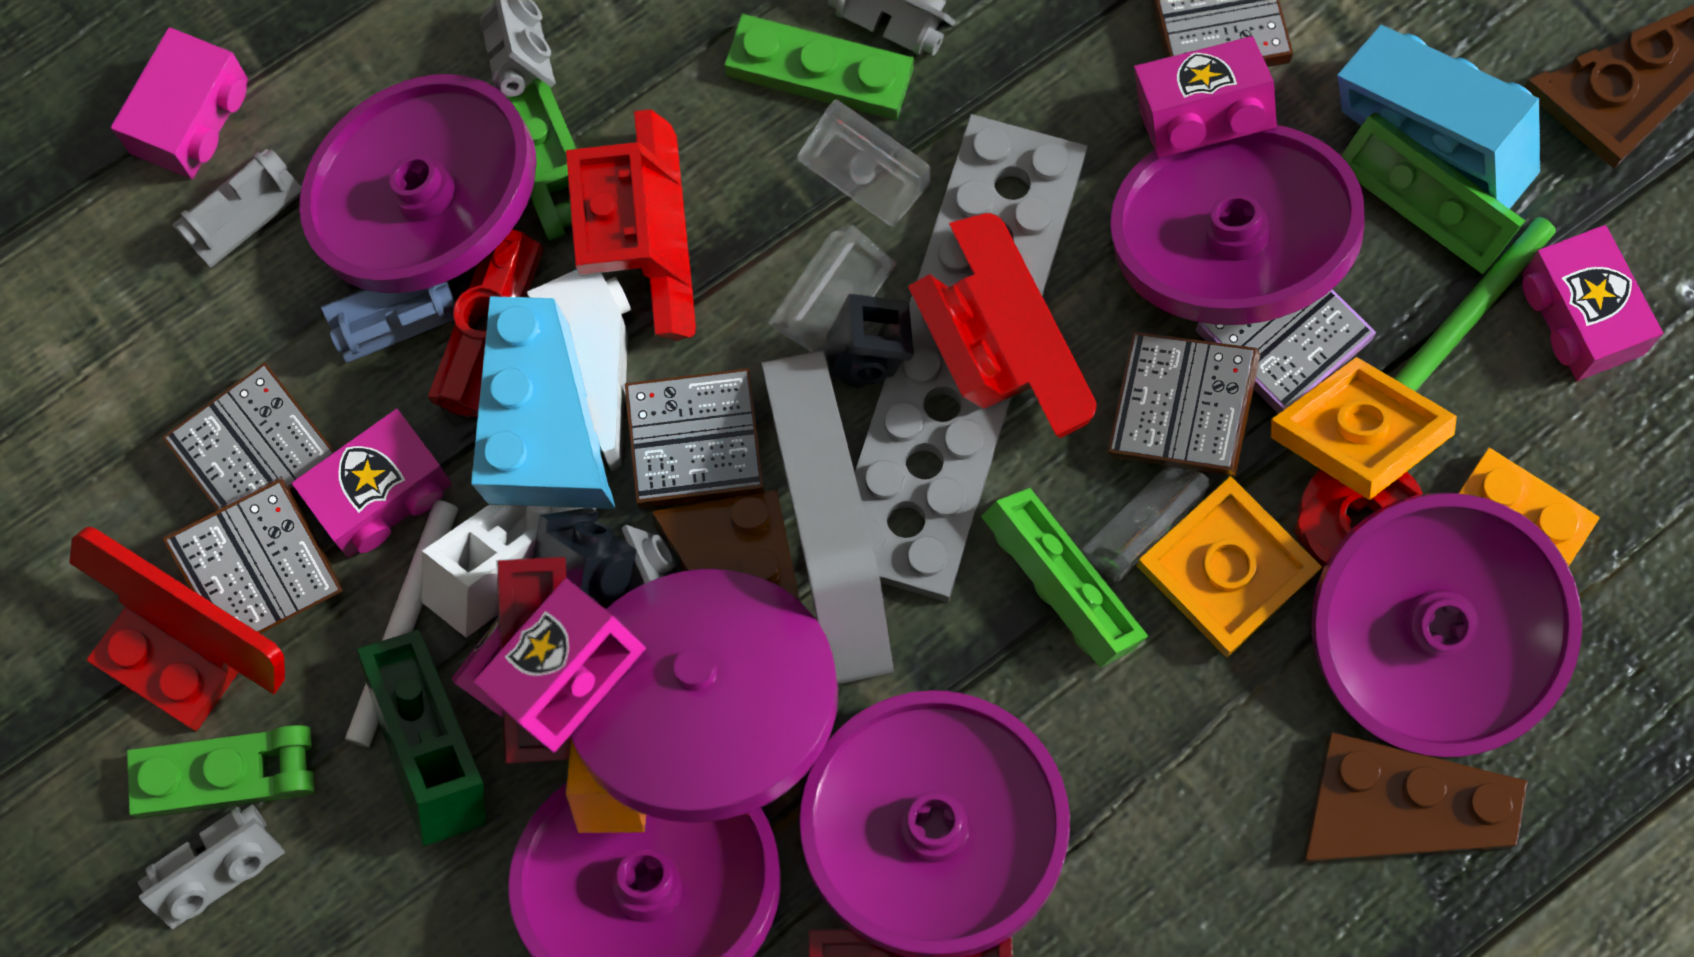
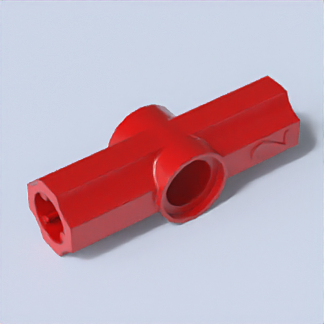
M511 230L501 244L478 263L469 289L459 296L454 305L453 316L455 326L428 394V399L431 403L444 408L449 413L466 418L478 417L487 330L476 331L473 329V326L481 317L488 315L490 296L527 297L528 295L527 292L531 287L544 250L541 243L529 238L523 232Z

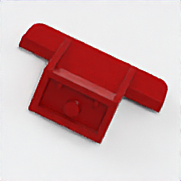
M652 109L634 111L637 142L566 150L575 263L579 275L642 268L643 275L650 278L655 335L678 342L694 336L696 322L677 137L671 124Z
M983 213L950 222L949 225L974 275L947 287L934 276L928 274L909 285L908 288L962 397L985 409L1032 388L1057 437L1062 438L1084 427L1091 421L1096 412V400L1004 221L995 214Z
M87 526L72 538L69 564L118 594L119 603L125 606L87 658L88 662L196 732L238 673L275 695L285 680V658L280 648L273 641L96 528Z

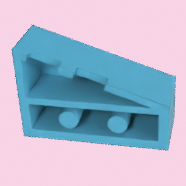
M1382 24L1337 75L1341 108L1345 115L1362 126L1369 115L1377 112L1509 209L1540 173L1539 98L1533 96L1525 87L1517 83H1505L1480 71L1466 59L1452 58L1427 46L1415 35L1409 33L1401 34Z
M490 296L471 485L489 505L616 509L611 489L608 486L598 437L593 427L586 399L587 394L569 323L554 298Z

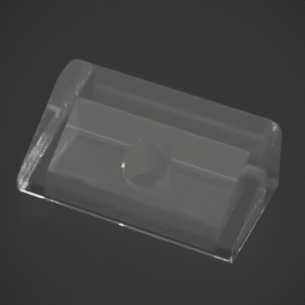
M837 99L828 106L798 155V160L892 228L930 184V166L924 160Z
M854 225L836 228L831 232L772 316L769 324L812 352L823 350L825 359L828 360L826 335L849 293L874 297L897 263Z
M1177 467L1163 469L1084 546V556L1113 583L1115 581L1119 582L1148 550L1201 502L1209 486V479L1203 473Z

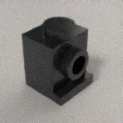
M849 293L826 335L830 377L840 378L851 387H863L877 383L884 384L887 377L894 376L903 360L910 361L914 355L909 301ZM863 321L883 323V326L877 335L864 333Z
M581 508L540 515L533 558L565 557L566 578L596 603L621 598L629 592L637 550L613 535V530L609 526L597 522L598 511L593 508Z

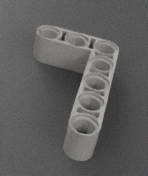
M819 350L761 362L807 568L816 620L829 641L838 685L894 673L875 552L824 351Z

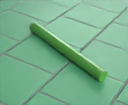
M1536 217L1394 379L1416 392L1523 271L1536 252L1542 249L1556 233L1553 224L1543 217Z

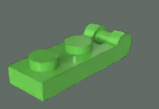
M537 77L524 88L521 94L506 97L512 102L525 121L534 140L536 175L530 198L547 239L551 241L566 235L564 228L572 226L570 200L554 206L550 194L569 186L566 150L576 149L549 85Z
M302 725L284 726L268 732L127 750L130 815L140 819L312 795L315 793L314 773L307 771L306 751L312 748L311 728ZM279 755L280 773L266 777L265 757Z

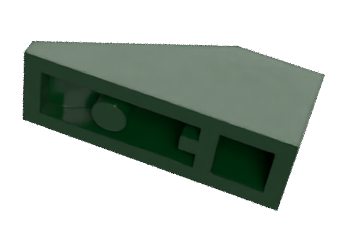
M420 629L357 648L359 662L400 788L422 845L426 846L487 825L483 781Z

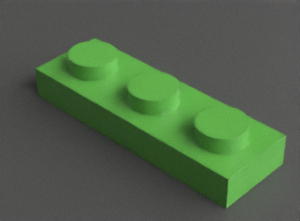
M742 14L725 62V72L727 77L897 120L912 75L914 58Z
M1377 112L1367 117L1341 155L1353 170L1360 185L1482 274L1491 267L1525 222L1523 218Z
M1031 488L995 501L981 516L994 532L999 546L1006 553L1012 555L1034 583V588L1040 598L1053 607L1073 633L1080 649L1091 656L1100 668L1132 652L1149 637Z

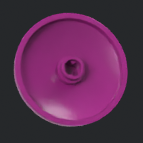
M438 74L417 77L392 85L372 95L347 113L327 134L313 155L306 170L300 194L299 211L305 237L318 257L335 275L360 289L379 293H406L431 288L447 282L471 269L486 258L501 244L520 219L532 193L535 181L536 150L534 140L528 126L512 102L497 88L481 80L463 75Z
M1277 125V128L1160 158H1157L1156 152L1153 150L1129 172L1117 191L1111 212V233L1114 253L1121 272L1133 289L1154 306L1175 316L1214 325H1245L1281 318L1297 312L1325 296L1346 276L1360 252L1364 236V199L1361 186L1349 164L1330 146L1304 132Z
M1448 492L1428 493L1398 500L1380 508L1357 524L1335 548L1322 571L1313 600L1311 618L1312 640L1319 669L1330 691L1344 710L1361 726L1393 746L1410 752L1437 757H1462L1490 751L1512 742L1539 723L1554 707L1567 687L1577 663L1582 637V611L1575 580L1567 562L1550 538L1532 521L1503 504L1473 495Z
M700 569L678 572L647 582L628 592L606 609L646 647V650L571 734L578 756L586 770L610 796L640 813L655 818L688 823L712 822L746 814L773 801L795 785L816 762L827 743L835 721L838 704V682L833 654L822 627L813 614L792 594L774 583L747 573L721 569Z
M929 690L901 694L880 701L852 717L836 731L826 743L809 773L801 803L800 828L805 860L812 881L830 910L854 933L882 949L907 957H964L990 949L1009 939L1029 923L1044 906L1054 890L1063 868L1069 842L1070 812L1064 783L1054 760L1039 738L1024 723L999 706L981 698L957 692Z
M566 782L538 808L522 832L515 848L510 868L509 900L517 931L530 957H753L767 936L777 911L781 884L780 863L773 832L761 808L729 819L696 823L675 822L646 815L645 832L578 833L566 796Z

